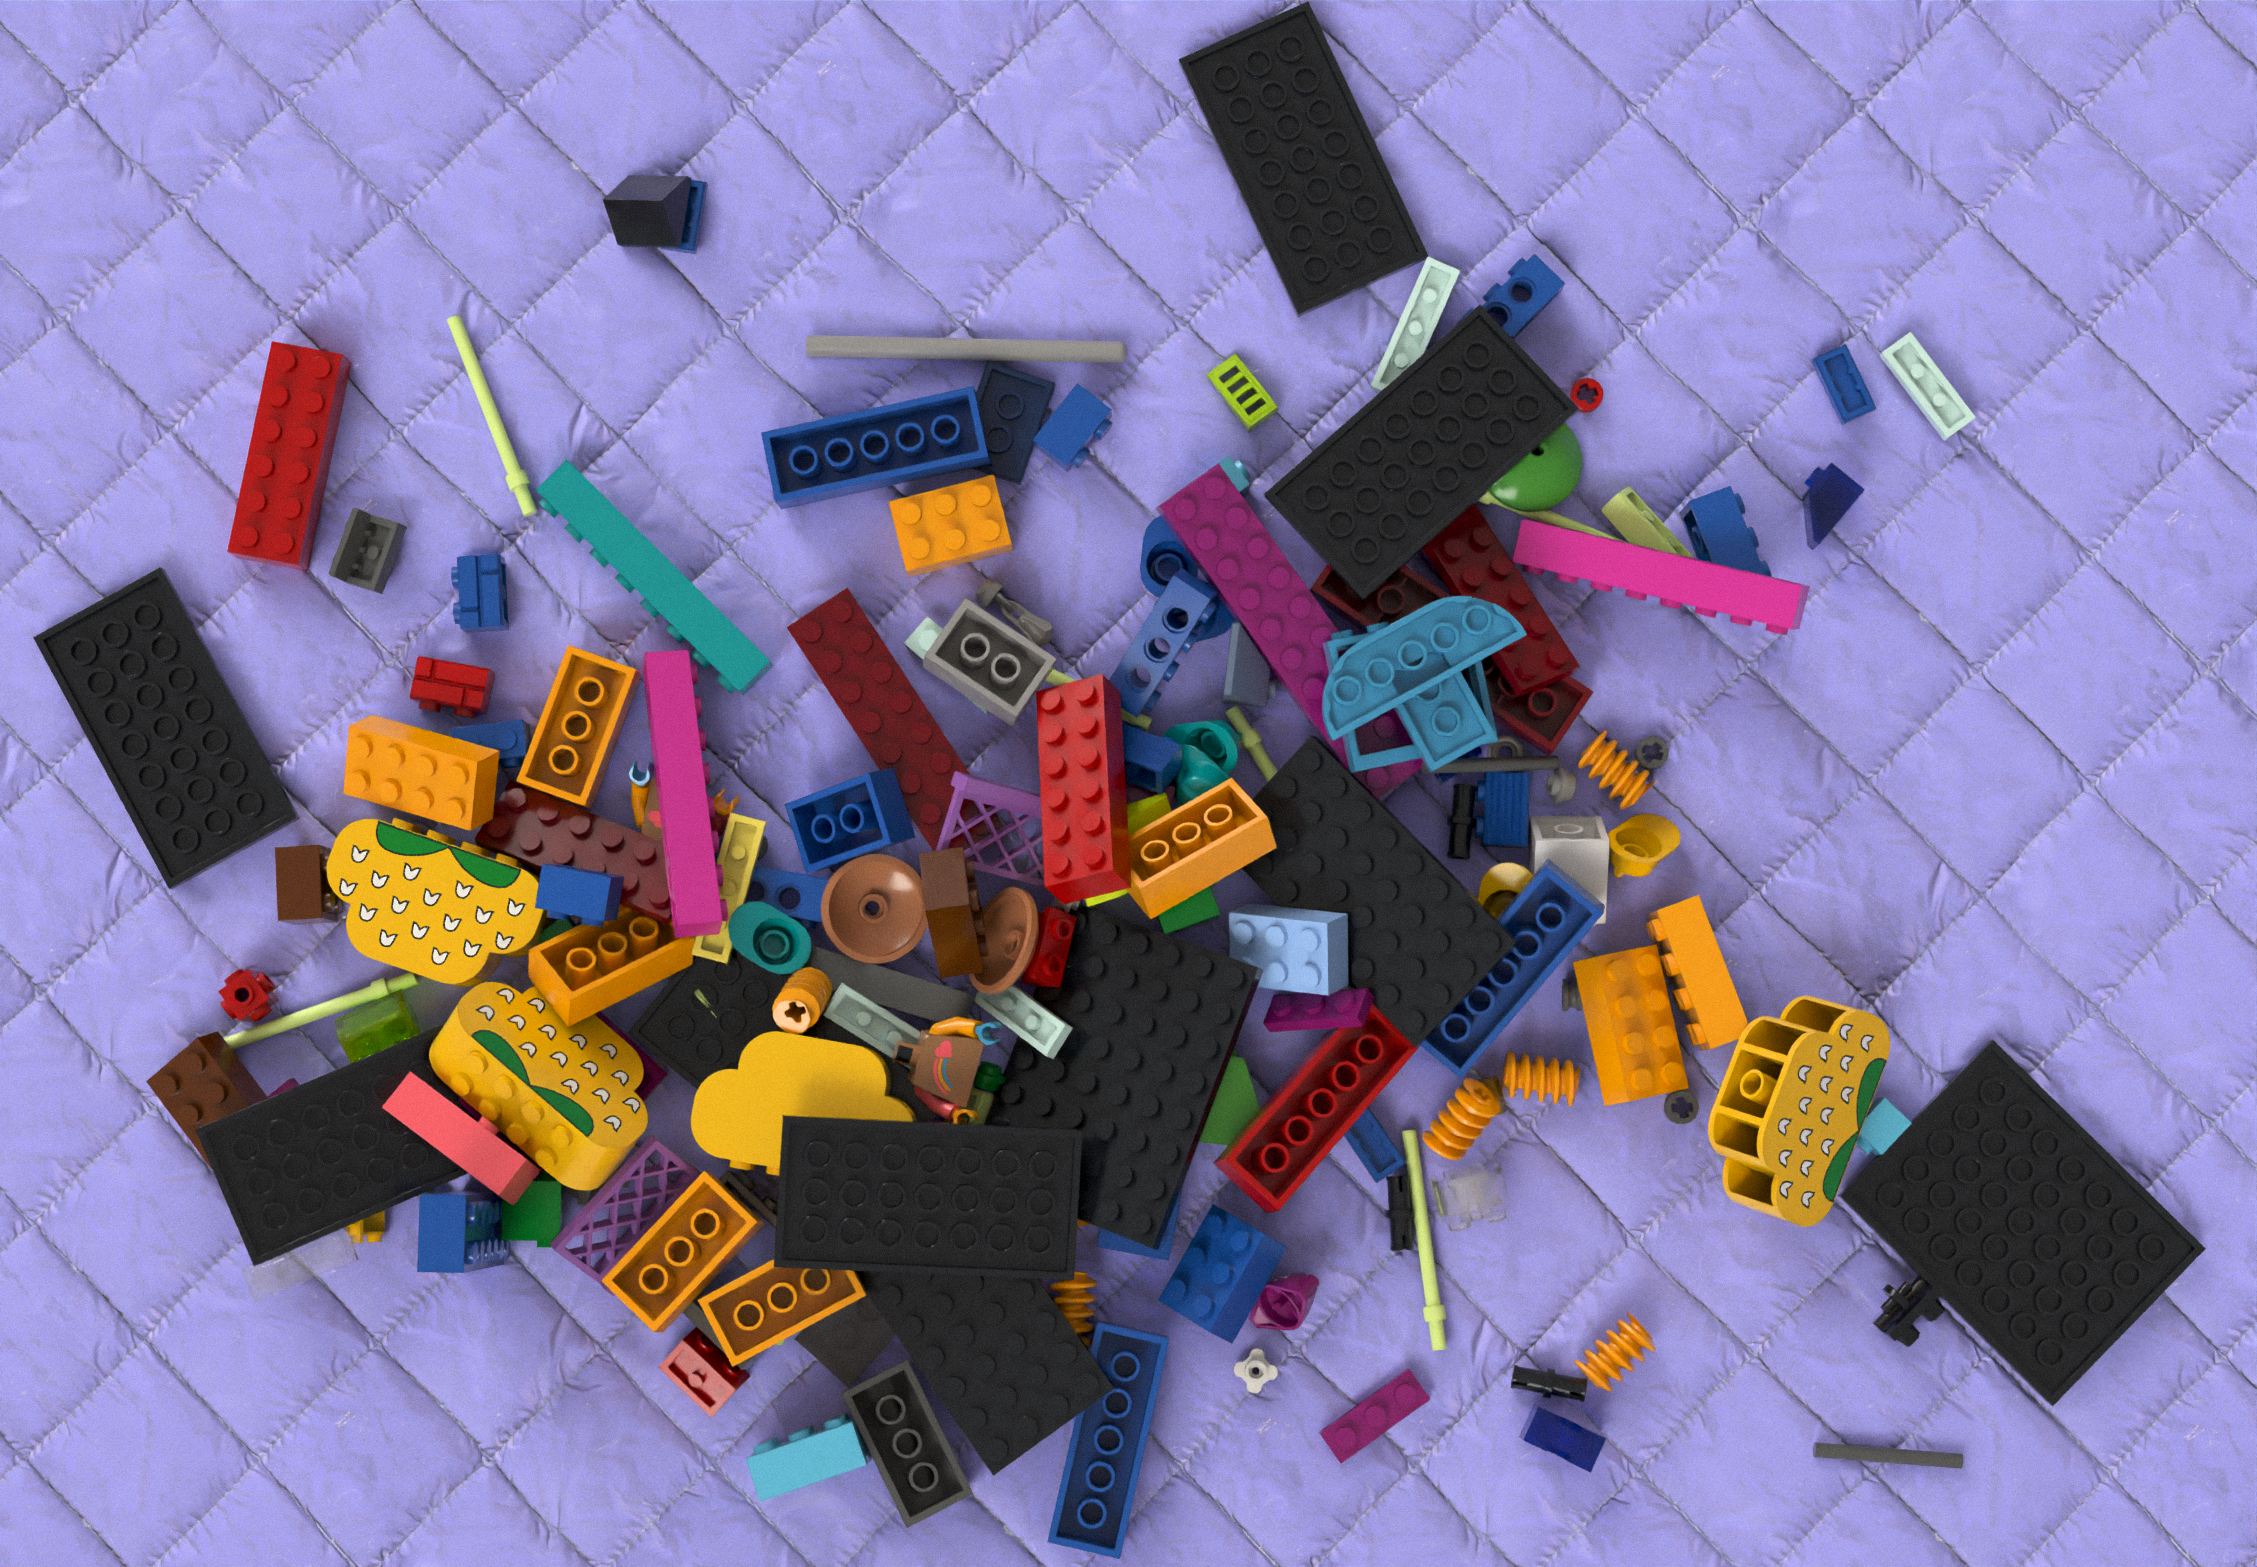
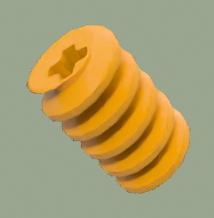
M1605 729L1580 754L1582 757L1578 767L1582 769L1592 765L1588 777L1593 779L1602 775L1603 777L1598 787L1604 789L1612 785L1613 788L1609 798L1612 800L1622 795L1623 799L1619 808L1623 810L1632 806L1656 781L1649 784L1645 783L1649 775L1647 770L1638 774L1634 773L1639 764L1637 760L1627 764L1624 763L1628 755L1626 749L1616 754L1614 753L1618 743L1616 739L1607 743L1603 742L1608 732Z
M812 967L801 968L795 971L774 1001L772 1011L777 1025L784 1031L792 1034H803L808 1028L812 1027L818 1021L831 999L833 988L829 977L821 970Z
M1508 1051L1504 1060L1501 1091L1504 1086L1508 1087L1510 1098H1514L1518 1089H1522L1524 1100H1528L1532 1092L1537 1091L1539 1102H1543L1547 1093H1551L1553 1104L1556 1105L1561 1096L1566 1095L1567 1105L1572 1107L1578 1090L1580 1065L1574 1071L1572 1060H1566L1560 1069L1558 1059L1551 1058L1545 1067L1543 1056L1539 1055L1536 1056L1531 1065L1529 1055L1526 1053H1522L1516 1063L1514 1052Z
M1466 1078L1463 1081L1466 1089L1458 1088L1455 1091V1097L1458 1100L1451 1098L1446 1104L1449 1110L1442 1109L1438 1113L1440 1120H1433L1430 1123L1432 1131L1425 1130L1422 1134V1139L1426 1145L1447 1159H1462L1466 1154V1149H1469L1474 1144V1139L1478 1138L1482 1134L1483 1128L1489 1125L1491 1117H1495L1499 1112V1103L1493 1093L1484 1084L1472 1078Z
M1074 1271V1280H1061V1282L1051 1284L1050 1289L1060 1293V1297L1053 1299L1085 1345L1090 1346L1092 1345V1339L1082 1335V1333L1093 1330V1324L1084 1321V1318L1093 1316L1095 1310L1085 1306V1303L1095 1301L1096 1295L1086 1291V1289L1097 1286V1280L1087 1276L1088 1272Z
M1627 1312L1630 1324L1622 1320L1616 1322L1620 1334H1616L1611 1330L1605 1332L1609 1344L1600 1340L1594 1342L1598 1354L1589 1350L1584 1351L1587 1364L1574 1360L1577 1367L1598 1389L1601 1387L1611 1392L1613 1390L1609 1381L1611 1377L1622 1382L1624 1379L1620 1371L1621 1367L1633 1372L1635 1369L1631 1362L1632 1357L1644 1362L1646 1359L1641 1350L1643 1347L1652 1352L1656 1351L1652 1337L1629 1312Z

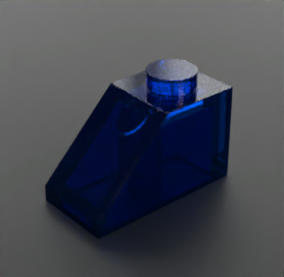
M1832 462L1824 470L1817 466L1804 482L1809 486L1802 495L1807 546L1812 550L1823 541L1865 490Z

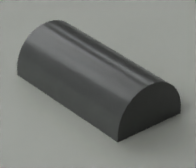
M908 1359L841 1393L906 1528L973 1494Z

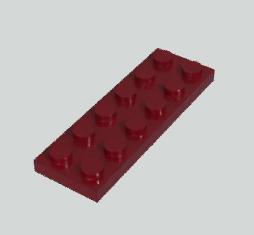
M1476 504L1472 505L1423 549L1453 596H1471L1472 598L1481 599L1492 604L1495 603L1509 612L1527 633L1521 639L1491 654V657L1517 697L1575 674L1580 667L1577 660Z
M512 780L508 782L494 806L493 819L484 823L475 837L477 846L517 859L518 863L540 872L542 864L557 863L624 876L620 905L668 925L671 924L672 912L663 842Z

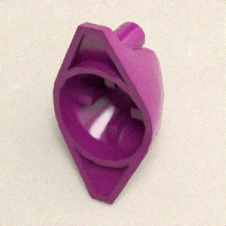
M1305 1272L1278 1277L1267 1282L1251 1310L1249 1319L1256 1328L1288 1331L1299 1328L1309 1314L1317 1287L1319 1286V1280L1314 1275L1309 1274L1307 1276Z

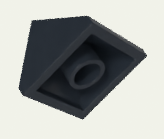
M628 175L603 199L617 245L622 247L681 248L692 178L688 176Z

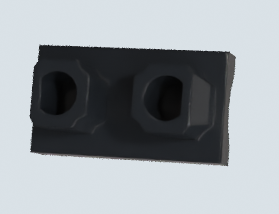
M1919 1276L1911 1284L1905 1281L1897 1290L1887 1284L1882 1290L1889 1298L1880 1306L1884 1312L1873 1324L1892 1340H1898L1905 1346L1910 1347L1919 1338L1920 1334L1913 1325L1915 1320L1922 1315L1925 1319L1932 1322L1945 1311L1938 1299L1941 1293Z

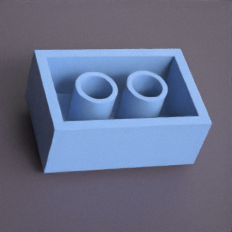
M1252 903L1229 912L1230 957L1263 969L1257 987L1329 996L1349 985L1348 914Z

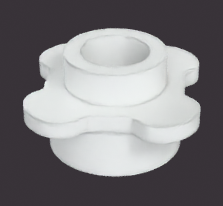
M1261 1349L1251 1350L1248 1358L1234 1365V1374L1242 1377L1247 1384V1390L1251 1393L1260 1392L1262 1385L1268 1380H1274L1278 1374L1276 1366L1270 1365L1264 1358L1265 1354ZM1257 1367L1259 1373L1253 1374L1252 1369Z

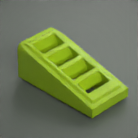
M1236 354L1206 374L1248 433L1278 412V406ZM1235 367L1238 373L1222 383L1219 378ZM1244 378L1246 384L1231 394L1228 389ZM1252 389L1255 394L1242 404H1239L1237 399ZM1260 400L1263 406L1248 415L1245 410Z

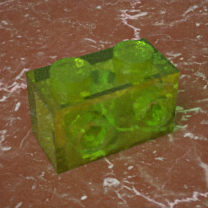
M402 989L335 1019L338 1041L351 1063L421 1034L418 1017Z

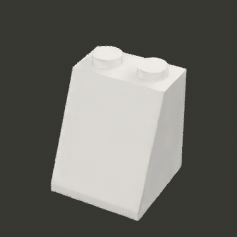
M1529 816V871L1534 875L1547 859L1551 860L1605 905L1604 914L1592 927L1596 924H1606L1610 841L1602 817Z

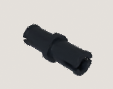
M1467 784L1453 785L1452 814L1447 818V825L1450 826L1447 857L1469 860L1472 828L1476 827V819L1473 818L1477 787Z
M1409 1175L1386 1177L1389 1209L1385 1210V1216L1389 1218L1391 1251L1414 1249L1411 1216H1415L1414 1208L1410 1207Z
M1514 1365L1511 1380L1512 1389L1517 1388L1543 1393V1397L1549 1399L1553 1395L1584 1402L1587 1378L1582 1379L1556 1374L1554 1369L1549 1368L1545 1372Z

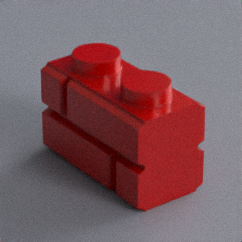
M418 656L410 699L419 702L418 708L422 710L440 713L442 706L455 709V716L475 719L476 713L487 714L495 672L488 668Z

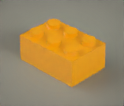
M994 475L889 501L908 577L1013 551Z

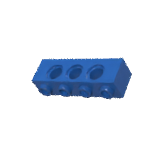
M1535 253L1527 261L1523 257L1519 259L1508 271L1511 277L1502 286L1497 282L1483 296L1486 303L1482 307L1488 314L1498 313L1504 318L1505 325L1502 328L1513 340L1562 291L1565 282ZM1515 288H1523L1529 293L1530 299L1527 302H1518L1512 297L1511 291ZM1471 308L1470 310H1468V311L1463 315V317L1458 321V323H1459L1460 321H1462V320H1463L1468 314H1470L1474 309Z
M1183 568L1173 575L1109 679L1120 692L1121 708L1136 718L1145 709L1149 712L1152 711L1162 693L1157 691L1163 680L1169 683L1180 666L1175 661L1182 650L1188 653L1199 635L1194 632L1200 620L1206 623L1217 607L1212 601L1218 591ZM1174 608H1181L1187 613V623H1181L1175 619L1173 615ZM1155 638L1165 639L1169 644L1170 651H1160L1155 645ZM1137 667L1146 668L1150 672V682L1143 681L1138 677Z
M755 866L751 884L760 883L764 887L765 893L764 897L760 900L761 902L773 906L792 919H795L805 928L815 929L816 923L823 924L821 919V899L829 879ZM787 890H797L800 894L798 906L793 909L784 908L781 901L782 895Z

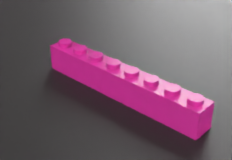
M1522 519L1512 562L1523 564L1522 571L1543 575L1545 569L1557 572L1556 579L1577 584L1578 578L1590 580V587L1594 589L1612 592L1613 586L1626 589L1625 596L1646 601L1647 595L1661 598L1659 604L1663 606L1681 609L1682 603L1696 606L1694 613L1716 618L1717 612L1731 615L1730 622L1751 626L1754 620L1766 623V631L1787 635L1788 629H1800L1810 586L1530 519Z
M689 650L648 652L644 655L642 672L674 937L716 935L720 932L722 922L728 919L726 899H720L718 887L723 886L722 865H715L714 852H719V838L717 830L711 831L710 818L715 816L713 796L707 797L706 785L710 784V767L708 762L703 763L701 751H706V735L704 729H698L697 718L702 717L700 696H694L693 685L698 682L696 663H690Z

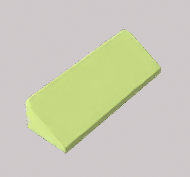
M1627 486L1602 507V513L1629 543L1694 558L1631 487Z

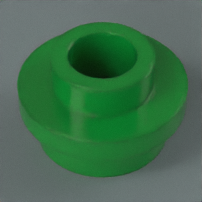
M981 1061L980 1065H978L973 1084L985 1090L998 1091L1000 1084L1005 1083L1006 1077L1001 1073L1002 1068L999 1065L988 1061Z

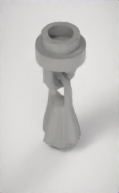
M987 579L982 584L975 596L980 599L979 603L987 609L993 603L1001 609L1003 616L1014 624L1025 638L1037 646L1049 644L1053 639L1054 633L1050 621L1033 615L1015 601H1008L1000 594L1004 586L997 580L992 582L990 579ZM1014 608L1022 614L1019 619L1011 615Z

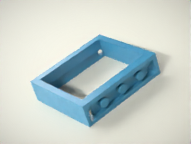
M1388 622L1366 626L1368 633L1353 636L1352 629L1332 633V641L1323 643L1329 674L1339 659L1338 651L1350 649L1361 640L1389 626ZM1480 660L1465 670L1469 688L1496 737L1484 743L1488 744L1497 742L1498 737L1483 666ZM1355 729L1342 736L1350 773L1421 758L1414 744L1360 755Z

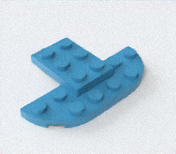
M1452 596L1429 603L1353 645L1338 659L1327 678L1322 698V715L1330 741L1332 742L1394 708L1428 771L1433 772L1496 737L1461 671L1521 639L1527 633L1509 612L1495 603L1492 604L1481 599L1472 598L1471 596Z

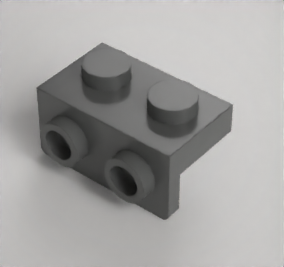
M353 508L333 558L329 575L347 584L383 594L407 527L398 522L380 518L363 510Z

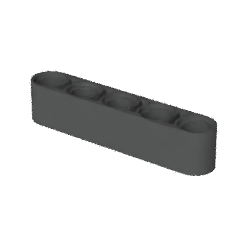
M812 945L809 959L802 967H812L825 973L832 982L833 991H837L840 984L844 983L878 1005L934 1022H940L956 1016L968 1018L975 995L878 965L860 962L848 956Z

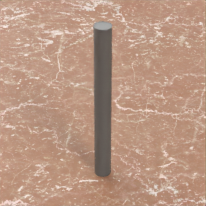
M1556 755L1456 758L1433 772H1429L1424 761H1422V771L1424 774L1557 770L1560 762Z
M1814 1442L1813 1456L1817 1458L1959 1469L1963 1467V1454L1817 1442Z

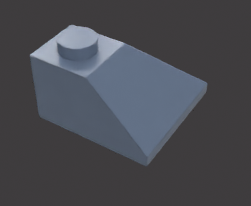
M1232 622L1222 703L1265 708L1267 699L1274 700L1276 678H1269L1271 668L1240 623Z

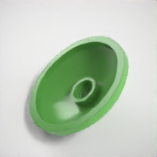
M1565 423L1538 447L1540 456H1535L1531 453L1488 492L1502 504L1524 512L1548 510L1563 502L1576 487L1582 471V453L1578 440L1572 430Z

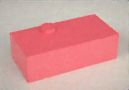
M411 1071L382 1107L513 1206L541 1171L496 1136L500 1131L499 1128L483 1116L477 1122Z

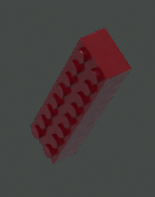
M1326 565L1310 589V592L1318 602L1364 633H1368L1366 626L1388 622V625L1429 603L1442 598L1452 597L1406 565L1364 602L1352 592L1328 565ZM1491 655L1481 660L1494 720L1547 756L1552 754L1593 694V691L1571 676H1568L1517 697ZM1464 669L1461 673L1468 684L1466 670Z
M847 587L787 626V629L880 770L894 768L908 814L931 849L936 851L955 787L951 785L954 772L958 771L969 775L970 773ZM964 798L959 814L963 822H966L980 812L973 800ZM983 803L985 809L991 806ZM996 813L989 816L996 831L1004 827ZM984 820L967 829L974 844L991 835ZM962 833L951 839L948 849L963 847L965 851L969 848Z

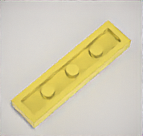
M730 812L716 865H722L723 886L718 888L720 899H726L728 919L722 922L719 934L696 936L692 955L729 964L733 945L729 939L728 924L735 910L746 902L767 822Z

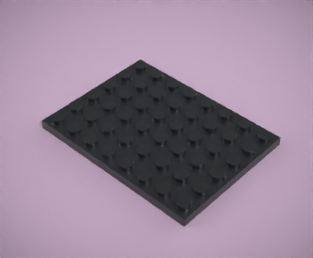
M1079 904L1077 911L1070 909L1069 912L1070 915L1077 917L1060 987H1036L1032 997L1073 1029L1054 1059L1045 1056L1018 1035L1003 1073L1006 1081L1004 1084H1000L984 1125L1083 1130L1078 1219L1158 1250L1262 976L1263 969Z
M1989 1040L1910 1121L1912 1124L1882 1155H1877L1838 1195L1920 1278L1929 1285H1933L1941 1293L1940 1297L2050 1406H2054L2206 1249L1994 1040Z

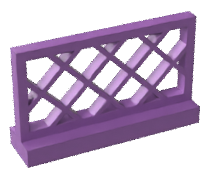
M955 771L951 782L955 790L936 851L948 849L951 839L962 833L969 846L964 851L965 860L971 861V859L967 858L973 855L975 870L1045 887L1043 859L1038 860L1032 846L1043 840L1042 832L1028 840L1022 828V824L1033 817L1039 818L1042 825L1041 794ZM964 798L973 800L980 812L966 822H963L959 814ZM983 803L991 806L985 809ZM1000 809H1006L1012 822L996 831L989 816ZM1015 812L1021 813V814H1024V815H1022V816H1020V817L1018 818ZM984 820L991 835L974 844L967 829ZM1016 828L1022 844L1007 853L1000 838ZM995 842L1001 857L990 864H986L983 862L978 851ZM1027 851L1033 865L1021 873L1017 872L1011 859ZM1005 863L1007 869L1001 868L999 866ZM1037 872L1039 877L1032 876V874Z
M651 1135L549 1245L554 1251L596 1280L605 1291L614 1296L615 1294L601 1280L702 1173ZM655 1149L660 1152L659 1164L644 1167L645 1160ZM682 1169L681 1173L670 1184H667V1172ZM659 1174L657 1187L643 1189L644 1177ZM635 1179L634 1192L619 1195V1188L625 1181ZM657 1196L654 1202L645 1211L641 1212L642 1200ZM633 1202L632 1214L617 1217L618 1205ZM609 1207V1219L593 1222L594 1215L599 1209ZM632 1224L620 1238L616 1239L617 1227ZM608 1229L607 1241L592 1244L593 1232ZM584 1234L583 1246L572 1249L565 1247L574 1236ZM606 1251L601 1259L592 1267L590 1265L591 1254Z

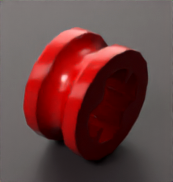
M1580 379L1572 387L1569 398L1579 408L1578 412L1589 413L1600 405L1603 399V388L1594 379ZM1581 387H1585L1588 392H1595L1596 396H1593L1591 399L1592 404H1587L1586 400L1579 401L1577 395L1581 393Z

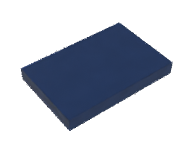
M989 360L987 361L976 393L992 464L971 469L1021 485L1034 449L1033 438L1041 429L1056 383Z

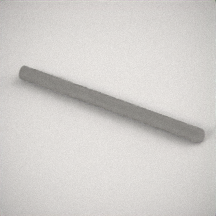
M807 335L806 339L807 357L1123 363L1127 358V347L1121 341Z

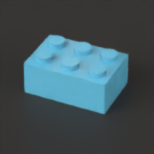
M845 1413L826 1420L827 1422L823 1423V1429L814 1431L812 1425L791 1432L792 1434L788 1435L789 1440L779 1444L776 1437L753 1447L754 1453L747 1457L746 1461L759 1501L761 1502L867 1465L872 1457L854 1419H849L848 1414Z

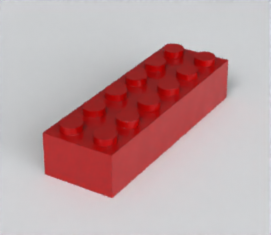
M272 341L227 550L228 553L236 558L308 571L352 364L343 354Z
M1103 674L1036 691L1045 888L1063 904L1132 888L1120 692Z
M1372 1003L1364 1026L1330 1028L1213 1163L1266 1213L1279 1211L1419 1047H1414Z

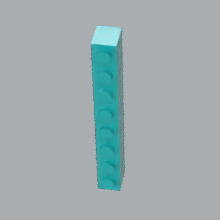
M568 460L564 461L536 489L543 497L539 504L553 518L558 514L564 517L569 522L564 529L579 543L585 538L594 547L589 553L604 568L610 563L619 572L615 579L629 593L636 589L644 597L640 604L654 618L661 614L670 623L665 629L680 644L686 639L695 648L690 654L705 669L710 664L721 674L716 680L730 694L737 689L744 696L774 666Z

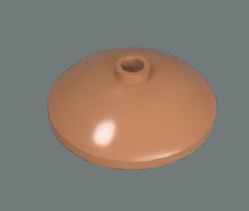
M868 854L849 860L834 872L823 891L821 919L828 938L843 954L864 963H887L906 955L921 940L928 925L921 877L907 863L889 855ZM870 901H874L877 904V911L872 915H869L865 910L866 904Z
M1009 887L1000 891L989 901L983 910L985 921L984 934L986 935L989 956L982 957L984 972L969 974L973 986L986 994H998L1015 984L1031 963L1037 948L1039 938L1038 910L1033 897L1027 891L1017 887Z

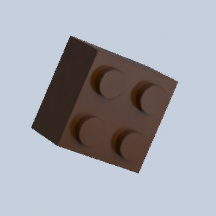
M321 845L275 847L278 921L293 925L338 922V914L343 912V900L334 893L327 878V862L332 849Z

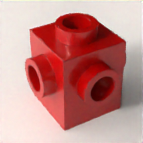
M239 969L224 980L226 986L218 991L224 999L221 1002L222 1008L233 1020L238 1018L239 1021L258 1022L272 1011L271 1006L279 1001L273 992L276 988L270 978L264 972L259 973V971L249 969L245 972L243 969ZM247 989L249 991V998L244 1002L239 994Z

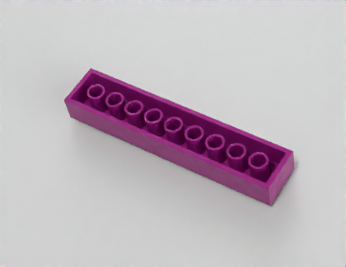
M1218 463L1159 505L1156 510L1211 587L1218 591L1217 595L1237 623H1240L1324 745L1349 769L1343 737L1341 736L1332 742L1330 741L1322 715L1323 692L1329 676L1323 643L1332 641L1331 634L1339 631ZM1347 650L1338 651V653H1339V658H1340ZM1394 708L1355 729L1360 755L1414 744ZM1418 758L1352 773L1379 799L1422 768L1423 760Z

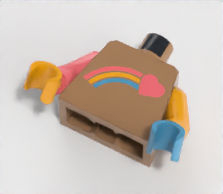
M635 760L629 770V777L632 780L631 804L636 826L641 830V834L663 842L656 779L652 777L651 783L649 781L654 771V764L649 762L646 773H643L637 769L638 761ZM722 789L714 798L715 816L710 818L711 831L717 830L718 838L724 833L730 812L740 802L739 797L736 796L730 804L726 803L723 799V794L726 792L725 789Z
M956 1016L934 1023L930 1030L921 1031L917 1045L898 1041L893 1053V1062L911 1066L908 1080L914 1085V1094L931 1112L954 1123L964 1124V1118L967 1115L979 1119L977 1112L967 1109L961 1110V1107H967L984 1044L992 1045L1001 1041L1000 1039H993L989 1034L990 1027L1002 1028L1000 1022L992 1021L983 1024L982 1021Z

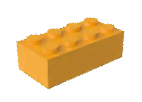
M568 645L516 781L524 786L591 810L642 674L634 668Z
M370 715L349 725L343 794L471 831L493 819L500 751L376 715Z
M1233 778L1226 780L1129 835L1132 888H1128L1126 891L1150 919L1158 916L1277 848L1268 817Z
M1699 895L1648 914L1650 921L1645 923L1652 943L1658 942L1663 956H1660L1662 970L1665 977L1671 976L1676 990L1672 991V996L1679 1012L1684 1010L1689 1024L1685 1025V1030L1692 1046L1698 1045L1700 1051L1709 1050L1739 1039L1743 1030L1747 1027L1748 1021Z
M619 905L617 920L604 921L603 927L580 924L529 949L528 977L569 1027L693 965V955L691 953L695 937L675 938L673 920L668 925Z
M1657 944L1573 962L1604 1105L1624 1103L1688 1089V1081Z
M703 1171L601 1281L653 1332L663 1333L765 1223L713 1173Z
M774 1259L701 1297L698 1299V1302L733 1367L866 1296L867 1292L856 1271L774 1267Z

